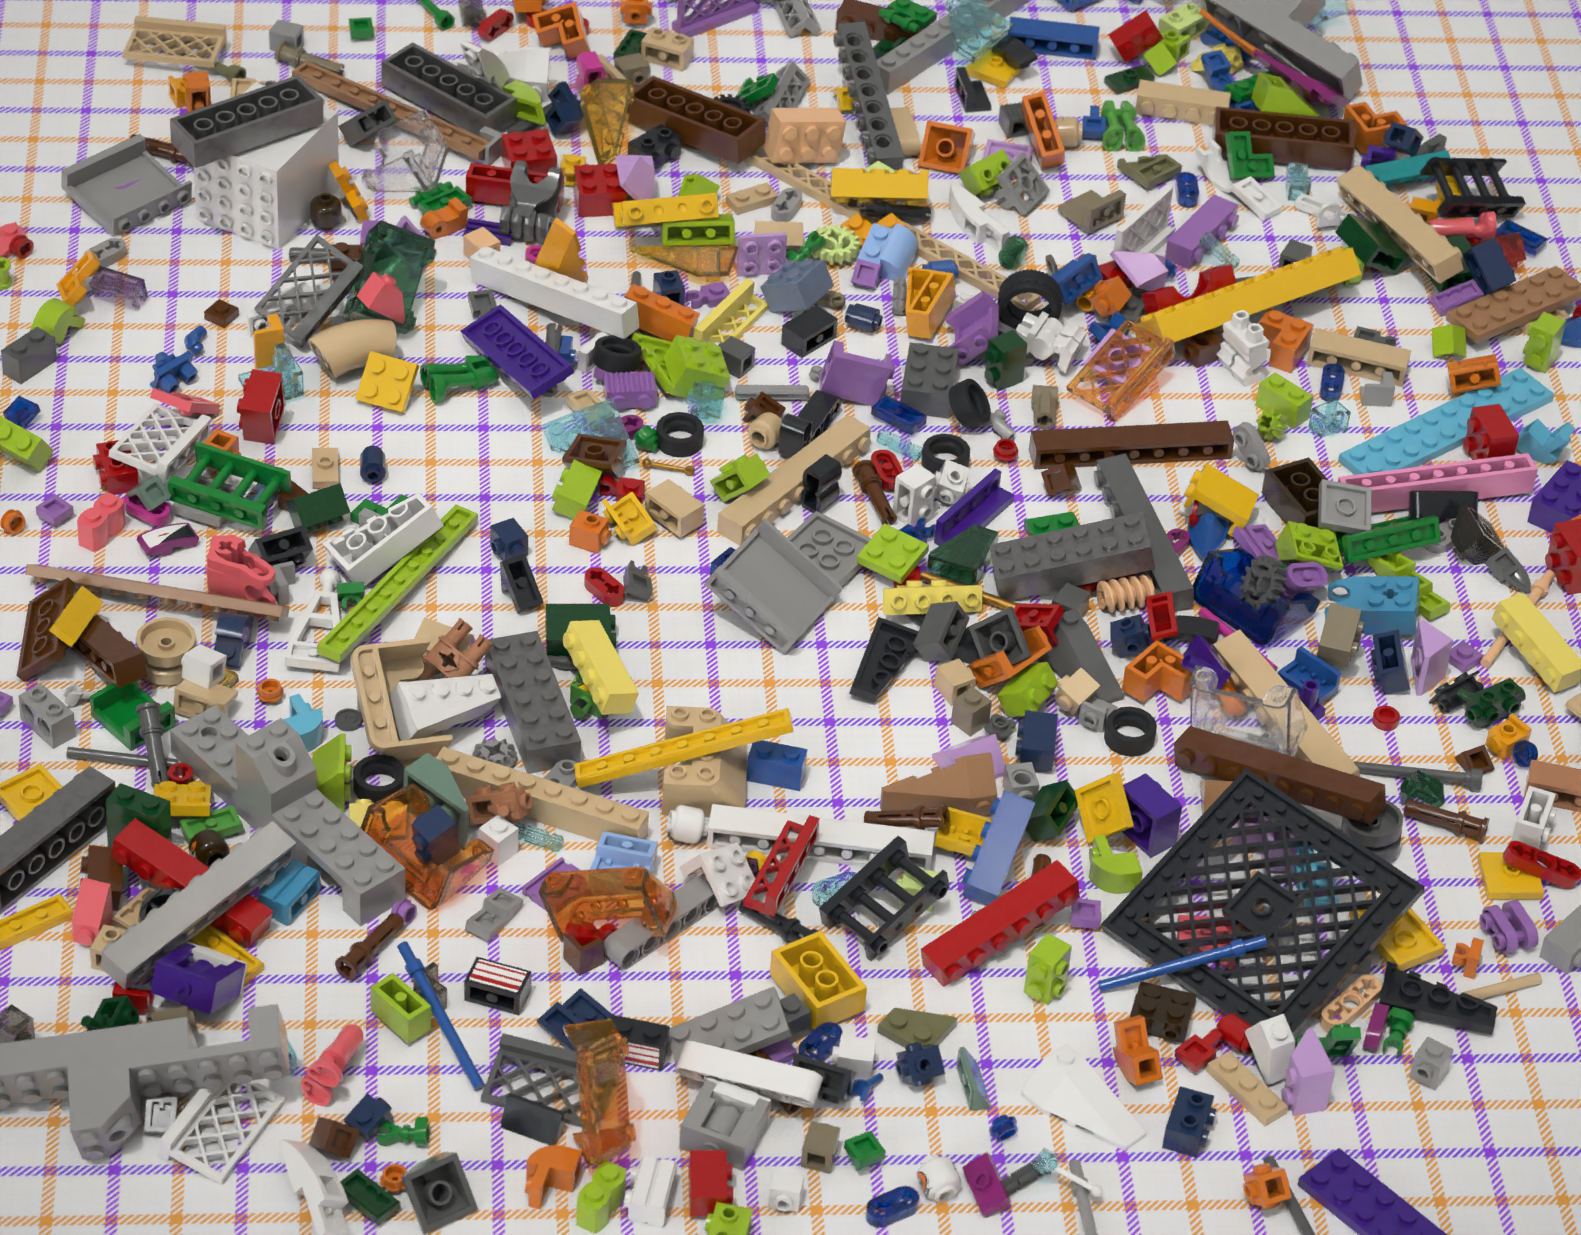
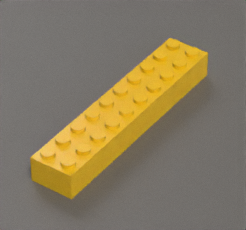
M1342 246L1142 316L1140 317L1141 322L1132 326L1137 341L1153 350L1221 326L1225 322L1231 321L1232 315L1235 312L1245 310L1251 315L1360 276L1362 273L1353 247L1343 250Z

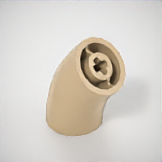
M360 319L327 328L309 338L308 343L325 370L336 379L346 372L365 367L370 351L393 357L397 332L392 321Z

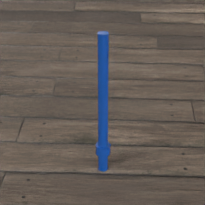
M1265 935L1244 941L1240 938L1230 941V945L1100 980L1098 985L1100 992H1104L1233 955L1234 958L1244 956L1248 951L1268 945Z
M407 941L400 943L397 948L406 963L405 969L409 977L414 978L426 1002L431 1005V1011L475 1091L483 1089L485 1083L424 973L426 969L422 961L415 957Z

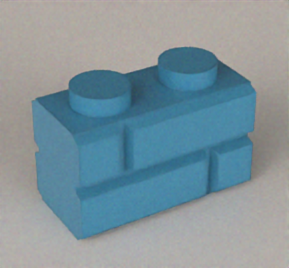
M293 859L285 868L282 867L276 872L274 880L269 885L265 884L260 889L258 900L273 910L272 919L275 918L277 922L287 926L321 890L320 873L318 870L310 866L305 867L303 863Z

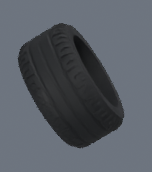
M1026 269L1012 273L1003 281L999 288L997 302L999 305V317L1005 325L1015 330L1022 323L1027 312L1036 317L1045 312L1049 314L1048 318L1052 317L1058 320L1062 309V291L1059 284L1047 273L1037 270ZM1022 293H1034L1045 298L1049 304L1040 310L1026 311L1015 306L1011 299Z

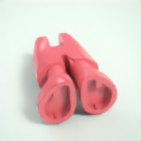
M1494 211L1482 212L1476 225H1474L1473 217L1435 219L1427 223L1428 225L1431 224L1440 236L1464 235L1466 238H1479L1482 240L1495 238L1497 227Z
M350 1024L343 1027L335 1040L322 1052L320 1058L308 1067L307 1075L301 1080V1087L305 1097L311 1103L327 1106L333 1099V1089L331 1087H336L343 1079L342 1072L353 1059L363 1041L364 1034L359 1026Z

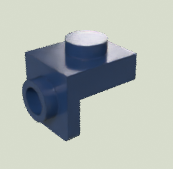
M368 1093L343 1119L345 1125L360 1130L359 1135L367 1141L384 1122L394 1123V1118L390 1112L392 1110L391 1106L380 1097L375 1099Z

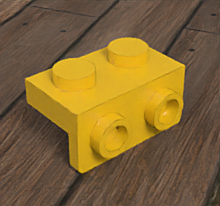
M630 492L613 505H610L606 498L602 500L606 507L603 514L609 519L610 524L616 522L617 525L613 528L621 540L627 538L632 546L658 529L633 492Z
M948 807L950 813L949 827L947 830H941L938 827L933 846L940 847L948 852L955 851L971 857L976 844L979 846L983 844L984 838L980 837L985 822L991 823L992 819Z

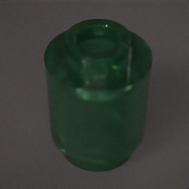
M1017 235L1008 237L998 255L999 263L1002 267L1014 269L1020 265L1029 249L1028 243L1024 238Z

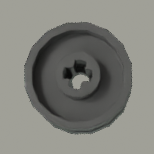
M1386 800V807L1371 825L1342 816L1341 831L1389 863L1395 860L1400 852L1403 815L1397 806Z

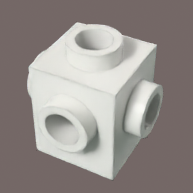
M946 459L940 471H936L934 474L936 476L934 497L944 503L954 505L960 497H963L968 492L970 483L966 481L970 468Z

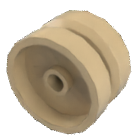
M171 617L156 618L145 623L138 630L136 647L140 651H144L148 659V666H146L148 677L144 678L145 680L156 685L165 686L180 684L185 680L182 678V658L186 652L197 646L194 628L188 622Z

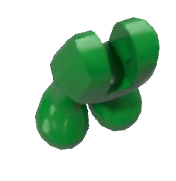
M465 356V361L459 364L426 363L420 366L421 383L424 388H429L430 398L434 404L442 403L445 400L447 390L450 388L471 386L474 389H480L493 385L499 380L497 372L491 367V362L485 356Z

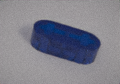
M1190 172L1179 173L1175 183L1177 202L1184 208L1196 207L1199 198L1197 177Z
M1327 364L1324 366L1319 396L1322 400L1327 402H1337L1340 400L1345 370L1342 366L1338 364Z
M833 1022L822 1023L799 1044L798 1054L825 1062L832 1055L833 1047L840 1045L841 1035L843 1034L842 1028Z
M901 1186L872 1198L866 1206L865 1219L867 1223L875 1228H883L914 1215L919 1205L918 1191L910 1186Z

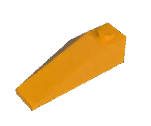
M556 217L534 264L575 280L588 282V273L582 269L585 264L584 259L578 255L581 248L577 233Z

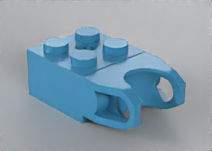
M1353 576L1328 584V598L1336 601L1334 604L1361 610L1360 621H1364V634L1375 635L1399 630L1400 635H1416L1420 609L1419 577ZM1341 587L1344 588L1348 594L1337 595L1333 592V590L1335 588ZM1329 606L1326 607V608H1325V611H1324V612H1325V620H1326V616H1327V613H1328Z

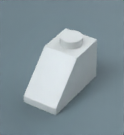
M1282 1014L1261 1021L1244 1031L1266 1085L1286 1079L1285 1071L1289 1067L1291 1055L1295 1050V1039L1285 1015Z

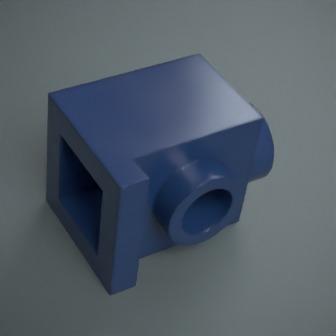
M1392 122L1390 128L1384 134L1383 143L1387 148L1396 149V152L1414 157L1424 137L1416 128Z

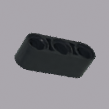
M1409 491L1408 517L1424 518L1434 515L1439 518H1477L1479 492Z

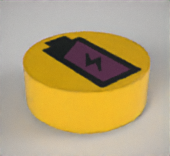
M750 851L745 855V858L756 878L767 857L759 851Z

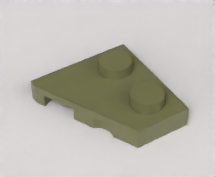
M1167 154L1152 157L1141 156L1138 157L1137 162H1126L1125 158H1121L1117 162L1118 169L1146 189L1160 184L1180 174L1182 171V165Z
M894 1007L878 1024L877 1033L904 1048L905 1045L922 1042V1045H940L955 1029L958 1018Z

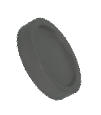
M342 709L335 715V725L342 731H354L362 725V716L355 709Z

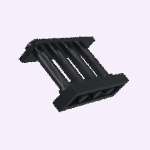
M1432 157L1420 171L1421 176H1435L1444 195V202L1437 209L1440 217L1479 218L1482 212L1494 211L1496 218H1514L1526 204L1523 196H1511L1508 194L1498 173L1507 163L1506 159ZM1445 176L1454 177L1462 196L1453 194ZM1464 176H1472L1480 196L1472 195ZM1482 176H1490L1498 196L1490 195Z
M900 836L894 838L819 908L822 924L831 930L837 923H843L865 940L864 948L869 961H872L877 955L883 954L895 938L937 899L943 898L950 888L948 874L944 869L933 878L908 859L907 843ZM902 868L922 883L924 887L913 896L888 876L895 869ZM882 886L905 905L895 914H892L868 894L876 887ZM862 904L883 920L885 924L873 933L848 913L855 906Z

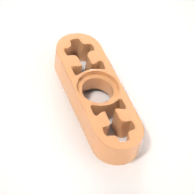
M1372 975L1360 976L1322 1010L1320 1018L1321 1028L1328 1033L1335 1025H1351L1379 1000L1382 989L1381 981ZM1353 1001L1357 1003L1358 1007H1347L1344 1002Z

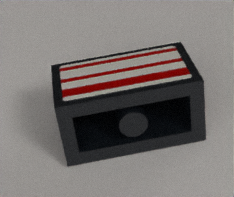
M476 957L464 980V1001L520 1015L531 993L532 971Z
M612 1015L605 1036L604 1059L662 1071L669 1049L670 1026Z

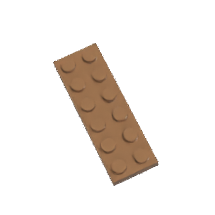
M1554 266L1446 313V321L1465 328L1466 335L1478 344L1536 319L1543 312L1550 313L1580 300L1581 283L1558 266Z

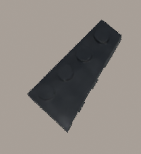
M878 617L849 694L875 703L918 652L913 643L919 631Z
M1387 962L1379 1003L1390 1006L1389 1011L1393 1007L1404 1009L1412 1013L1414 1018L1492 1035L1498 1006L1464 992L1458 995L1451 992L1445 984L1437 982L1434 985L1422 980L1421 974L1411 970L1409 973L1396 969L1397 964Z

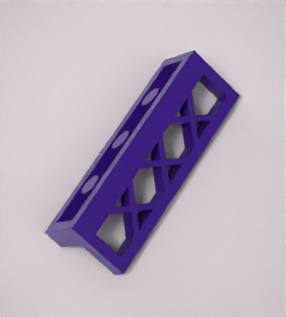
M995 468L936 520L934 544L956 554L1014 502V494L1000 487L1002 471Z

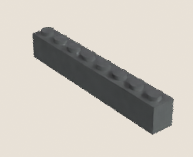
M1126 453L1097 460V471H1094V480L1096 485L1102 488V496L1105 503L1109 502L1112 518L1139 512L1144 514L1155 569L1144 571L1143 574L1151 577L1155 595L1172 591L1177 611L1193 607L1194 588Z

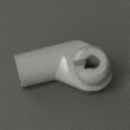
M997 409L994 413H991L989 421L999 435L1004 439L1011 440L1016 432L1004 422L1006 420L1005 412Z

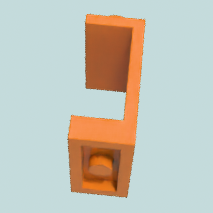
M1039 625L1023 631L1031 657L1012 666L1002 650L975 660L966 666L972 670L973 675L976 677V685L979 689L1011 678L1052 649L1046 634Z

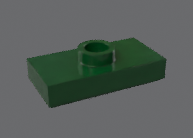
M630 29L614 51L613 60L614 58L626 55L641 54V43L647 33Z
M1139 65L1106 75L1104 83L1115 94H1120L1139 88L1140 80L1154 82L1155 76L1145 66Z
M358 1168L340 1181L348 1203L378 1226L400 1209L399 1200Z

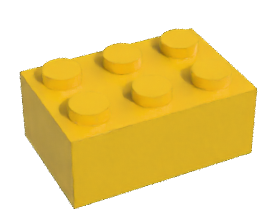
M822 931L772 950L771 977L786 996L795 993L811 1010L810 1026L815 1032L865 1011L867 986Z

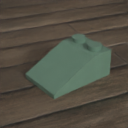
M426 753L404 768L403 803H406V811L417 818L420 814L427 813L436 805H439L456 822L460 850L465 851L468 841L469 808L449 767L443 761Z

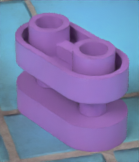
M1317 562L1293 563L1285 568L1286 572L1283 575V578H1287V582L1283 583L1282 586L1286 591L1281 592L1279 596L1281 600L1307 598L1315 590H1318L1327 583L1328 574L1325 568Z
M1518 900L1504 902L1502 910L1498 905L1483 908L1482 914L1479 917L1481 927L1488 932L1494 947L1502 954L1516 952L1518 944L1522 949H1529L1538 945L1539 936L1537 928Z

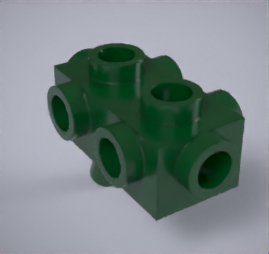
M1508 678L1476 693L1461 687L1457 697L1467 702L1464 715L1477 728H1487L1497 719H1507L1509 715L1516 713L1520 709L1521 702L1526 699V694L1522 687L1517 685L1511 678Z
M128 996L102 999L94 1017L84 1016L81 1020V1025L87 1031L134 1025L138 1023L139 1014Z

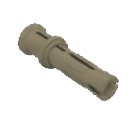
M281 41L275 50V60L278 62L292 63L297 68L305 61H309L340 76L344 73V64L306 53V50L302 47H291L286 42Z

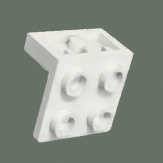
M738 842L701 853L679 867L683 877L693 874L696 877L706 875L721 907L742 901L755 880Z

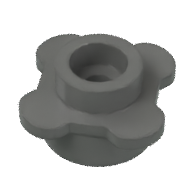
M993 714L991 721L985 724L984 729L989 735L996 734L997 740L1002 741L1009 738L1011 729L1016 727V722L1012 719L1008 720L999 714Z

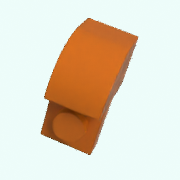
M1137 1015L1113 1022L1117 1046L1113 1047V1052L1117 1065L1126 1080L1138 1086L1163 1079L1159 1050L1149 1046L1145 1017Z
M550 1145L536 1150L529 1156L526 1161L525 1193L529 1194L528 1207L541 1209L549 1187L573 1193L581 1172L582 1150L561 1145Z

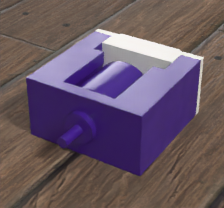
M187 942L156 961L150 993L211 1015L242 994L248 963L207 947Z

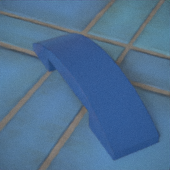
M1222 50L1201 55L1206 76L1213 90L1223 92L1225 85L1236 82L1230 73L1232 65ZM1230 98L1229 108L1260 111L1253 100L1239 104Z

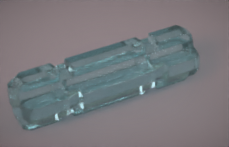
M1210 232L1202 235L1200 243L1205 248L1209 247V251L1222 263L1225 261L1224 265L1232 264L1233 269L1239 265L1240 259L1235 254L1231 255V251L1218 239L1214 240L1215 237Z
M882 429L877 434L876 441L883 446L888 445V448L904 456L908 454V457L915 461L922 457L923 448L917 444L911 445L912 442L895 434L892 436V433L885 429Z
M521 822L513 824L519 828V840L525 838V842L544 848L549 846L550 850L556 852L562 849L564 844L563 836L555 833L549 835V831L530 825L525 827V824Z

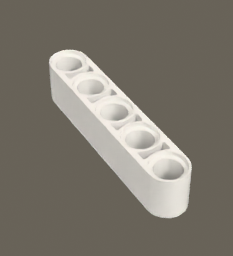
M686 1041L684 1043L676 1067L677 1073L690 1079L705 1082L707 1077L750 1090L766 1098L807 1108L814 1107L823 1080L820 1074L811 1070L694 1041Z

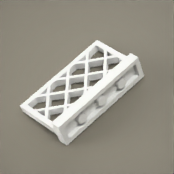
M1166 185L1116 230L1114 251L1154 254L1167 243V240L1174 234L1175 230L1168 226L1173 187Z
M154 403L109 450L108 457L152 475H158L165 485L171 476H174L195 453L196 442L204 443L208 439L212 418L202 414L196 420ZM157 413L166 418H156L155 414ZM179 424H184V425H187V426H189V427H181V428H179L178 425H179ZM171 425L172 428L162 429L161 426ZM154 426L155 429L145 430L143 427ZM167 436H177L178 439H168ZM160 437L161 440L151 441L150 438ZM138 438L143 439V441L141 442H133L132 440ZM155 448H166L167 451H156ZM148 449L150 452L139 453L138 450ZM131 450L132 453L126 454L121 451ZM144 460H155L156 463L153 465Z
M255 1080L241 1084L246 1087L247 1092L239 1094L231 1093L230 1086L233 1083L223 1084L218 1088L202 1087L161 1137L157 1156L167 1162L172 1157L215 1182L222 1184L282 1106L285 1097ZM266 1098L274 1103L271 1107L258 1109L255 1099ZM250 1101L252 1110L237 1112L234 1102ZM229 1103L231 1113L216 1115L215 1105ZM255 1118L257 1125L254 1128L242 1129L239 1119ZM234 1120L236 1130L221 1132L218 1122ZM213 1123L215 1133L200 1135L198 1129L200 1125ZM239 1138L241 1144L239 1148L226 1150L225 1139ZM218 1141L221 1151L205 1153L203 1143ZM197 1144L200 1154L188 1155L181 1151V1149L185 1145ZM223 1158L225 1167L219 1172L210 1167L207 1160Z

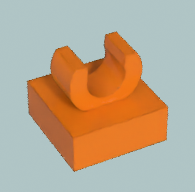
M1473 937L1470 948L1464 943L1456 944L1451 963L1455 966H1465L1464 977L1475 978L1484 940Z

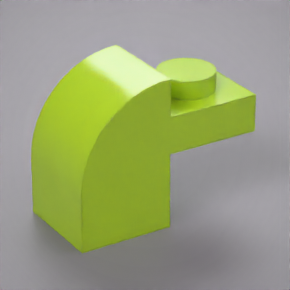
M52 298L46 301L38 310L30 331L39 327L54 336L56 344H62L68 327L82 328L85 318L77 315L76 307L57 298Z
M1094 836L1093 847L1089 849L1091 863L1089 871L1090 881L1097 888L1108 893H1130L1140 883L1143 873L1135 852L1113 855L1106 836Z

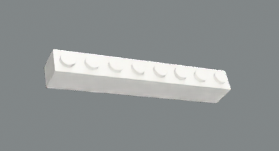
M484 246L469 257L472 282L622 339H625L639 328L637 302L490 247Z
M712 804L708 825L707 847L717 849L738 842L742 852L759 851L769 855L787 820L804 825L808 816ZM817 817L820 818L818 838L806 860L864 867L894 838L900 836L907 843L908 859L922 870L930 871L935 831ZM790 831L787 836L790 843L795 842L799 834ZM789 851L777 854V856L787 857ZM897 868L894 870L904 872L902 868Z

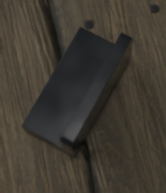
M956 67L954 87L965 113L991 111L992 105L982 81H971L965 67Z

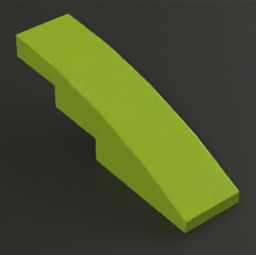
M1395 552L1365 559L1379 576L1419 577V613L1427 619L1432 620L1450 611V602L1432 591L1433 583L1415 572L1416 563L1401 553Z

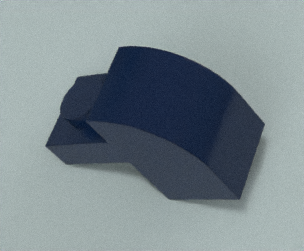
M563 81L559 82L548 95L553 107L547 112L545 119L554 136L570 133L586 114L584 99L576 100L567 82Z
M230 612L221 613L215 630L216 642L214 650L227 655L226 666L240 668L244 645H249L254 621L252 616Z

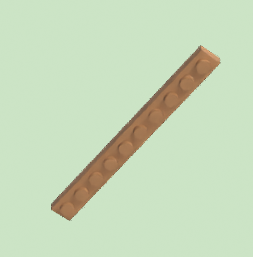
M305 61L292 70V77L299 75L310 87L364 111L386 99L397 118L393 122L395 125L460 152L472 159L479 161L485 156V146L490 142L489 140L309 61Z
M27 564L25 575L34 576L33 581L49 583L50 579L59 580L60 583L64 579L70 578L74 583L84 584V587L90 591L100 592L102 587L110 589L109 594L125 596L126 592L135 593V598L151 600V596L161 597L160 602L176 604L177 600L186 601V606L202 609V604L212 606L211 611L228 612V609L238 610L237 614L252 617L254 613L263 614V619L269 621H279V617H288L290 606L39 564Z

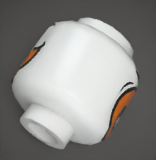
M931 1155L922 1161V1166L917 1171V1179L927 1198L935 1199L937 1202H944L953 1198L958 1193L957 1189L961 1185V1178L950 1158Z

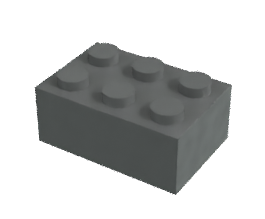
M910 342L901 389L899 412L949 419L951 406L948 394L949 389L955 384L959 349Z

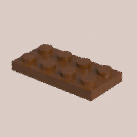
M70 578L64 579L29 601L16 675L24 682L33 676H38L52 664L59 663L65 656L66 644L49 630L74 596L76 583Z

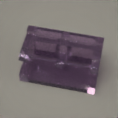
M103 266L99 267L89 282L93 295L99 297L100 291L126 298L131 300L132 306L138 309L140 308L139 298L142 301H146L148 298L144 279Z

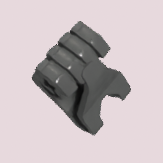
M517 160L510 179L512 188L509 206H502L499 233L509 235L511 231V237L515 239H521L524 234V240L534 241L536 237V241L544 242L553 221L556 219L563 172L561 168L552 167L549 169L546 178L537 184L531 183L528 179L529 167L527 163L523 160Z

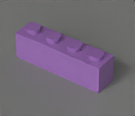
M1213 194L1167 240L1165 259L1187 269H1190L1196 262L1199 263L1203 255L1207 251H1211L1215 243L1219 239L1222 240L1230 228L1236 226L1239 215H1237L1238 204Z

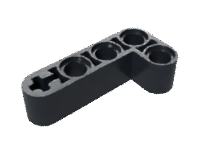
M816 390L798 416L787 413L780 426L778 453L791 458L824 433L840 410L841 397Z

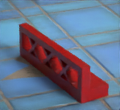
M809 815L804 825L787 820L744 898L743 906L773 917L776 916L818 838L820 818ZM790 831L799 834L795 842L790 843L787 837ZM789 851L784 862L779 863L776 857L777 854ZM778 871L774 881L768 883L765 876ZM767 892L765 903L753 899L755 895Z

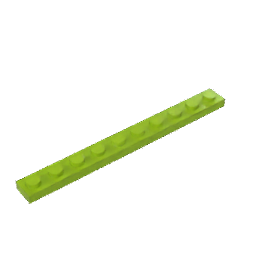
M455 504L441 519L444 526L407 553L318 643L317 653L341 663L477 523L478 514Z

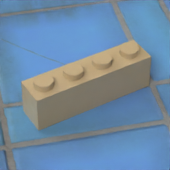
M1140 80L1135 109L1138 115L1213 125L1215 108H1229L1231 93Z
M1315 328L1306 365L1379 382L1381 381L1382 372H1392L1394 385L1402 387L1408 370L1411 350Z

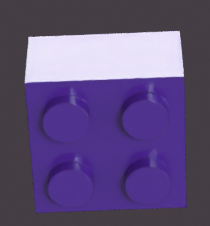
M1147 773L1124 784L1134 827L1124 830L1122 833L1150 858L1173 847L1177 841L1182 805L1179 801L1173 798Z

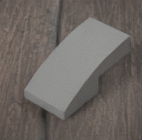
M498 888L484 899L483 908L466 920L465 930L489 942L517 913L523 904V899L502 888Z

